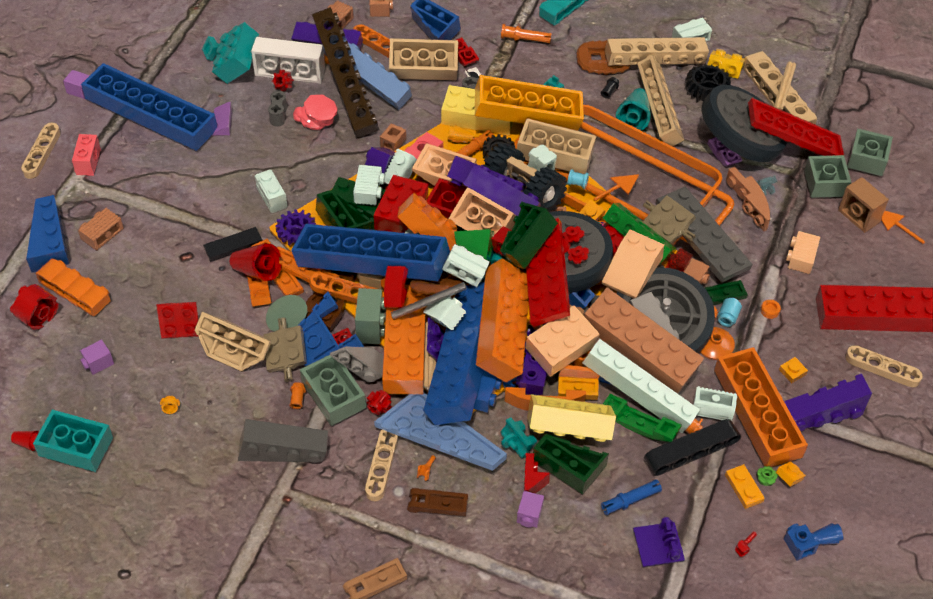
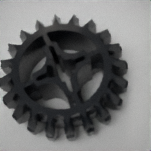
M706 63L704 66L700 64L697 67L693 66L685 78L687 94L691 95V98H696L697 102L700 100L704 102L707 95L715 87L731 85L729 73L725 72L724 69H719V66L714 67L712 64L709 66Z

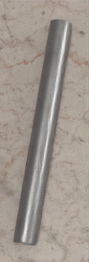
M462 282L391 312L392 318H399L467 289L466 285Z

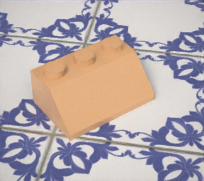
M467 187L449 219L467 231L491 229L495 235L503 226L512 230L515 224L513 219L516 215Z

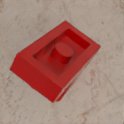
M526 453L524 491L536 494L549 483L550 473L537 472L538 462L534 461V453Z

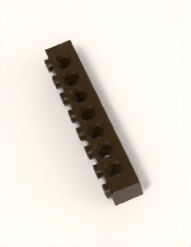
M331 7L312 14L357 138L376 132L375 125L378 122L375 114L371 115L370 110L373 109L370 100H366L364 97L367 92L364 84L360 85L359 80H361L359 71L354 70L353 66L356 63L353 55L349 56L348 51H351L348 41L344 42L343 40L345 33L342 26L338 27L337 23L340 20L337 12L333 13Z

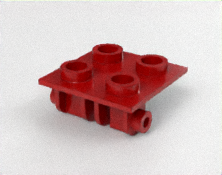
M196 302L156 304L161 339L198 336L195 332L199 321Z

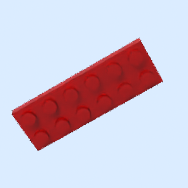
M751 98L748 102L751 126L755 129L763 130L772 136L782 138L786 142H791L801 148L813 151L815 154L822 156L844 155L839 134L754 98Z
M559 218L555 219L558 224L553 232L548 236L526 267L530 323L533 327L571 315L562 223Z

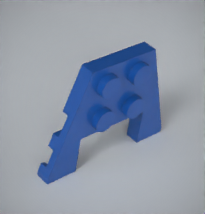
M326 292L323 296L324 299L312 308V313L298 324V326L300 325L303 328L307 364H304L305 366L345 346L364 347L356 334L341 344H337L322 320L323 317L338 308L329 292Z

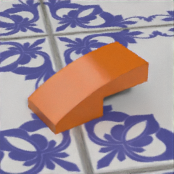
M247 275L252 307L271 304L268 281H261Z

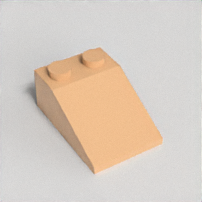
M426 143L412 171L435 186L439 178L451 182L452 178L447 177L455 156L475 164L477 159Z
M629 230L620 243L602 280V284L631 298H637L662 260L664 244Z

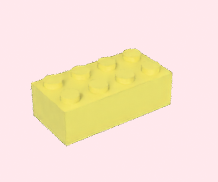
M449 85L441 109V124L457 125L462 128L485 132L490 130L492 133L510 136L513 122L475 116V89Z
M531 394L527 419L529 428L537 433L550 431L558 436L571 434L579 439L593 437L596 441L605 442L606 439L612 440L616 415L610 405Z

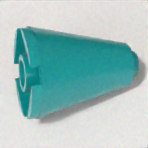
M637 88L619 105L616 117L641 131L648 126L651 114L646 90Z

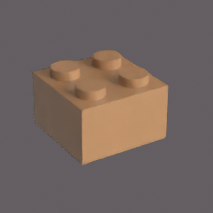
M861 177L846 187L838 211L866 233L880 223L889 199Z

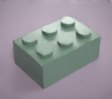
M330 355L300 369L302 383L331 426L366 408V397L348 369Z

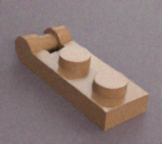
M396 558L343 584V588L346 593H349V599H367L407 580V574L399 559ZM362 586L363 590L358 592L356 588Z

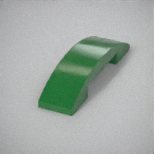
M609 394L603 405H610L616 415L615 422L651 439L672 442L682 427V424L666 417L659 420L629 407L628 401L613 394Z

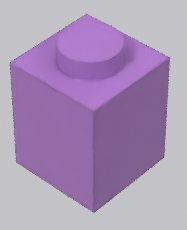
M72 70L63 80L66 93L85 99L81 84L90 75Z
M102 339L80 350L83 357L80 359V362L85 370H90L92 375L114 364L111 353Z
M527 491L523 492L517 512V523L525 527L537 528L544 503L543 495Z

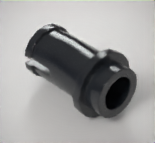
M615 77L609 78L606 86L601 91V95L606 99H609L614 90L619 87V80Z

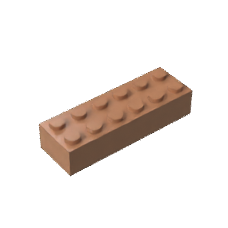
M608 287L584 313V317L600 334L599 339L677 394L704 360L701 355Z

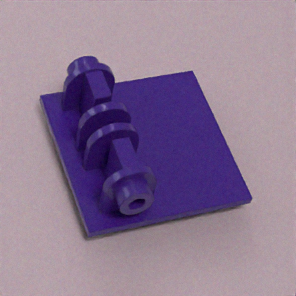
M429 317L427 352L437 363L445 333Z
M669 517L662 518L660 524L633 527L643 567L685 561L675 522L670 520Z

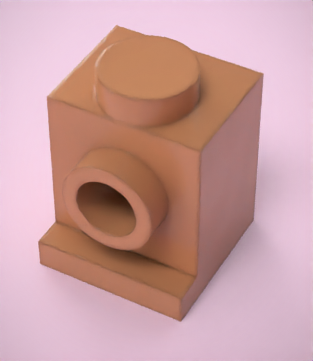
M391 123L380 136V147L396 151L406 141V130Z

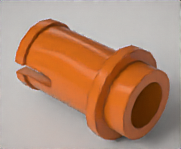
M295 382L290 387L292 393L289 406L292 409H301L306 388L303 383Z

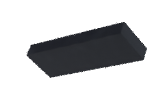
M253 227L204 244L203 246L210 262L229 256L235 251L249 248L263 240L257 228Z

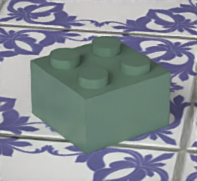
M857 128L847 168L883 176L888 163L893 137Z
M844 155L808 157L804 172L811 198L843 197L846 187L851 184Z
M359 288L355 316L356 335L362 343L380 344L381 336H385L384 321H386V308L384 307L382 289Z

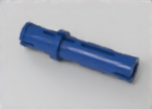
M655 479L624 494L621 492L615 498L602 502L601 508L602 510L606 509L604 511L605 515H609L621 508L624 510L632 503L661 492V484L657 486L656 484L659 481Z

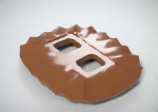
M607 40L585 42L576 51L577 63L581 66L582 70H587L589 73H604L606 75L617 72L623 73L631 65H608L605 54ZM591 55H600L601 60H592Z
M442 272L439 281L411 279L410 287L418 294L434 295L465 281L450 273Z

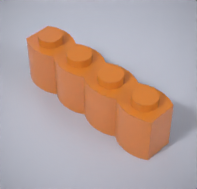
M51 258L35 273L38 281L43 286L53 290L56 294L67 299L75 306L82 308L92 316H96L111 301L109 291L105 287L95 285L92 279L81 276L76 269L68 268L61 260L57 261Z

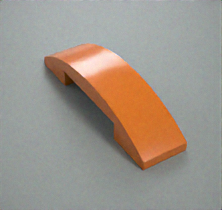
M505 387V402L522 410L528 411L531 395H525L526 388ZM566 390L565 396L546 397L585 402L586 391Z

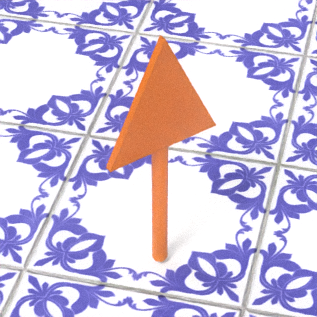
M639 174L610 177L617 185L594 197L593 200L597 201L618 188H621L629 195Z
M884 211L881 221L887 231L894 225H897L922 244L925 243L923 239L899 223L904 218L903 215Z

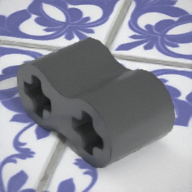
M274 91L270 95L271 105L268 108L271 125L278 127L285 123L284 113L287 111V102L284 92Z

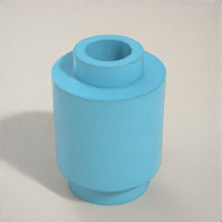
M735 298L725 299L718 313V322L725 327H731L735 324L742 308L741 303Z

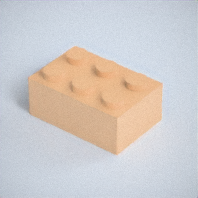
M575 306L570 308V316L548 322L527 337L525 348L550 377L592 349L599 339L600 334Z

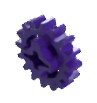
M297 209L294 210V213L287 211V215L282 214L281 219H277L276 232L278 238H281L283 243L288 241V245H291L292 242L296 243L305 224L316 225L315 218L311 217V213L305 215L304 210L300 213L297 212Z

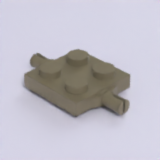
M667 195L656 206L648 200L644 202L643 207L648 209L650 214L643 222L670 244H673L682 236H685L690 241L695 239L696 235L688 229L696 217L686 208Z
M282 317L278 319L279 330L263 334V337L271 341L265 356L266 367L269 373L284 371V381L289 382V380L293 381L292 369L307 364L303 328L300 325L287 328L286 318Z

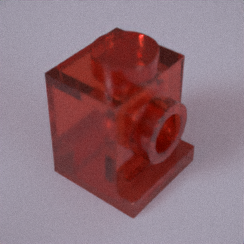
M679 248L676 254H671L665 268L684 272L693 255Z

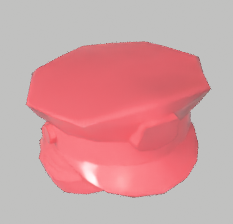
M323 94L310 95L304 102L303 107L295 108L293 117L295 121L302 122L304 127L319 130L333 123V117L337 115V107L333 100Z

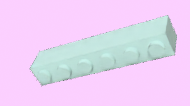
M601 339L597 341L582 362L660 419L666 417L682 424L679 430L680 433H683L690 426L700 410Z

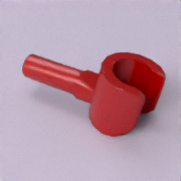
M753 531L744 541L740 540L735 551L740 557L745 556L751 550L748 544L757 536L756 532Z

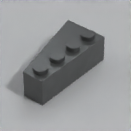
M245 419L240 438L238 461L323 462L327 450L328 431Z

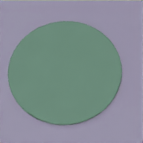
M286 295L277 299L269 307L266 314L268 327L274 332L279 330L278 319L282 317L286 318L287 328L298 326L307 315L306 302L297 295Z

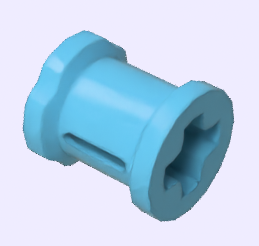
M571 169L567 185L573 184L586 189L589 173L582 174Z

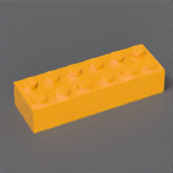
M480 75L475 86V116L525 124L526 119H531L578 131L584 120L583 92Z

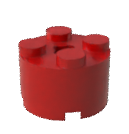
M37 284L28 287L24 285L19 289L18 296L10 307V312L34 330L44 327L42 324L46 320L50 322L58 310V303L56 302L58 299Z

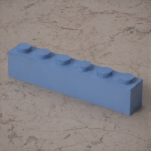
M348 42L351 51H348L349 56L353 55L356 63L353 66L354 70H358L361 76L359 81L400 110L412 96L409 84L398 80V77L393 72H387L381 63H375L369 54H363L358 46Z

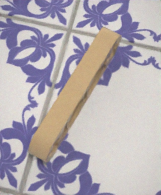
M48 123L43 127L22 164V172L26 178L33 179L40 174L61 134L56 123ZM43 142H49L48 145L41 146ZM36 155H42L39 159L33 158Z
M860 346L849 347L845 355V359L849 364L908 387H917L922 380L923 375L919 369ZM869 360H876L879 365L873 366L869 363ZM888 367L896 368L898 373L890 372Z
M383 429L378 437L365 486L366 496L371 501H379L385 494L398 443V435ZM388 435H392V437H390L389 439V445H387L386 437H388ZM387 451L390 453V456L383 459L379 457V453ZM376 469H383L385 474L383 476H376L374 471ZM376 482L378 483V491H376V493H372V490H374Z

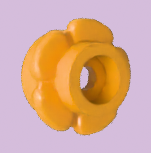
M166 396L160 400L161 409L166 414H173L177 412L180 401L174 396Z

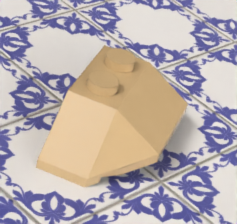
M205 312L201 313L195 328V332L199 336L208 357L240 371H244L263 361L271 344V341L262 335Z

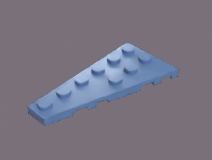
M425 393L409 394L374 421L375 427L492 471L507 459V453L463 421L434 425L423 411L427 398Z

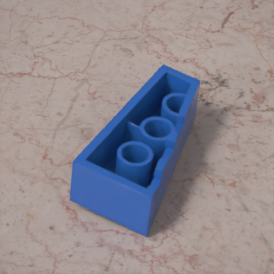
M54 195L35 199L26 257L31 273L37 272L51 258L57 261L61 260L65 265L69 264L60 212Z

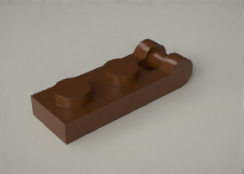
M419 488L410 489L409 497L411 500L407 506L409 512H428L466 517L468 494ZM419 499H425V502H419Z

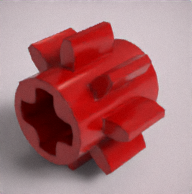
M285 70L274 73L272 80L275 89L280 88L281 91L292 88L291 84L294 81L291 77V72L285 73Z
M383 390L372 391L367 397V400H369L367 408L375 415L382 414L383 412L386 413L392 407L390 405V395Z

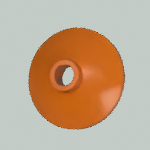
M714 327L709 341L700 353L706 358L717 360L718 357L733 353L735 348L734 339L726 330Z

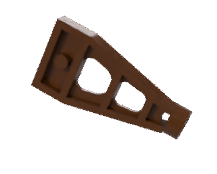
M338 271L336 273L341 279L355 282L357 273ZM315 292L307 299V315L305 319L312 313V308L324 298V294ZM338 298L336 302L338 308L322 318L330 331L333 330L342 317L347 303L346 300Z

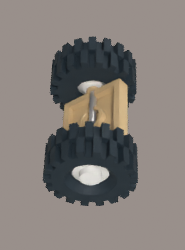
M507 143L498 144V147L495 146L493 148V152L490 151L488 153L489 157L485 158V165L483 166L526 184L523 193L526 195L531 193L537 196L542 208L552 212V210L555 211L557 209V205L562 203L561 199L565 197L564 192L567 191V187H565L567 181H565L566 178L548 167L540 168L539 172L535 168L527 166L524 163V154Z

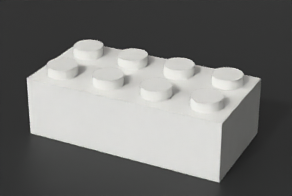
M256 37L251 50L255 76L274 78V73L285 70V73L291 72V77L294 81L321 84L325 72L323 45Z

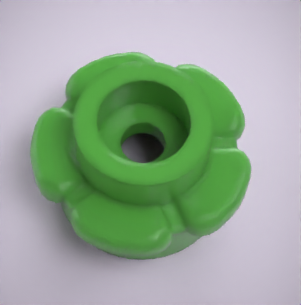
M764 466L757 471L758 481L764 486L772 485L778 477L776 471L770 466Z

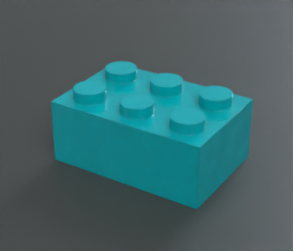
M245 22L239 26H234L230 32H225L220 38L221 42L217 49V56L213 61L212 72L228 84L250 70L252 62L251 50L256 37H259V33Z
M52 409L33 445L40 457L96 472L113 440V435L107 424Z

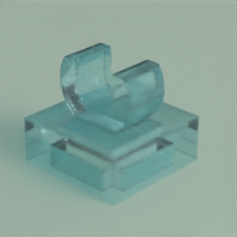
M775 175L756 181L764 195H767L766 188L770 194L775 193V187L772 185L777 182Z

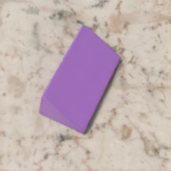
M227 102L214 108L217 129L212 136L230 135L232 107L231 102Z

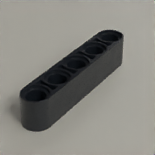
M725 419L654 448L645 454L644 459L653 474L659 476L735 444L741 439V434L731 419Z

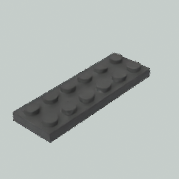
M686 186L666 194L695 215L696 219L690 224L688 229L696 235L695 239L690 241L685 236L683 237L702 260L710 266L709 268L721 282L751 269L753 264ZM666 195L657 198L655 204H659Z

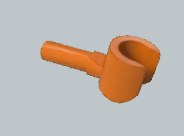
M434 455L430 457L425 465L418 466L417 478L425 476V481L429 479L430 467L436 459Z

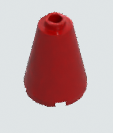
M269 243L235 251L231 254L229 260L232 269L261 281L274 280L279 275L282 264L279 263L280 251L275 245Z

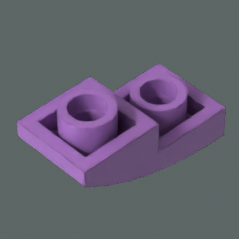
M716 137L707 142L714 155L724 166L727 167L742 161L740 155L731 151Z

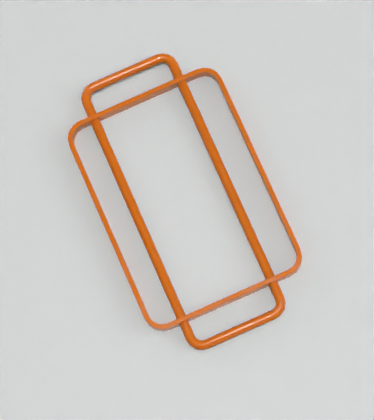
M583 105L584 115H588L712 177L716 181L713 187L585 122H582L580 126L581 129L708 192L700 202L703 207L708 204L713 196L727 203L726 207L715 220L719 226L732 211L734 200L731 196L719 190L722 174L718 169L595 107ZM519 137L514 142L516 149ZM525 160L524 163L528 165L529 161ZM555 168L554 171L563 175L568 180V172ZM587 183L585 189L597 196L605 192ZM565 192V197L561 199V202L578 211H581L586 203ZM611 194L602 197V199L612 204L621 203L635 216L643 220L649 215ZM602 216L598 221H605V220L603 219V216ZM682 236V237L678 238L672 245L674 246L679 239H681V240H683V241H685V242H687V241H686V239Z

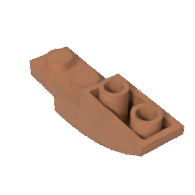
M735 167L730 168L726 178L727 184L744 200L742 205L744 212L754 220L757 226L766 231L770 221V210L762 189L752 176L745 178Z

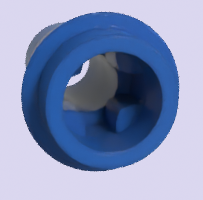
M830 523L811 533L814 539L818 540L819 545L839 544V541L844 539L842 529L838 523Z

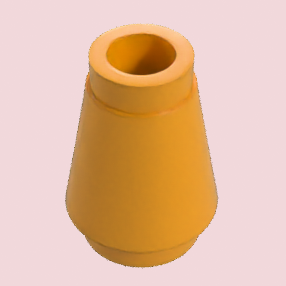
M450 125L447 139L451 140V142L470 143L474 133L457 125Z

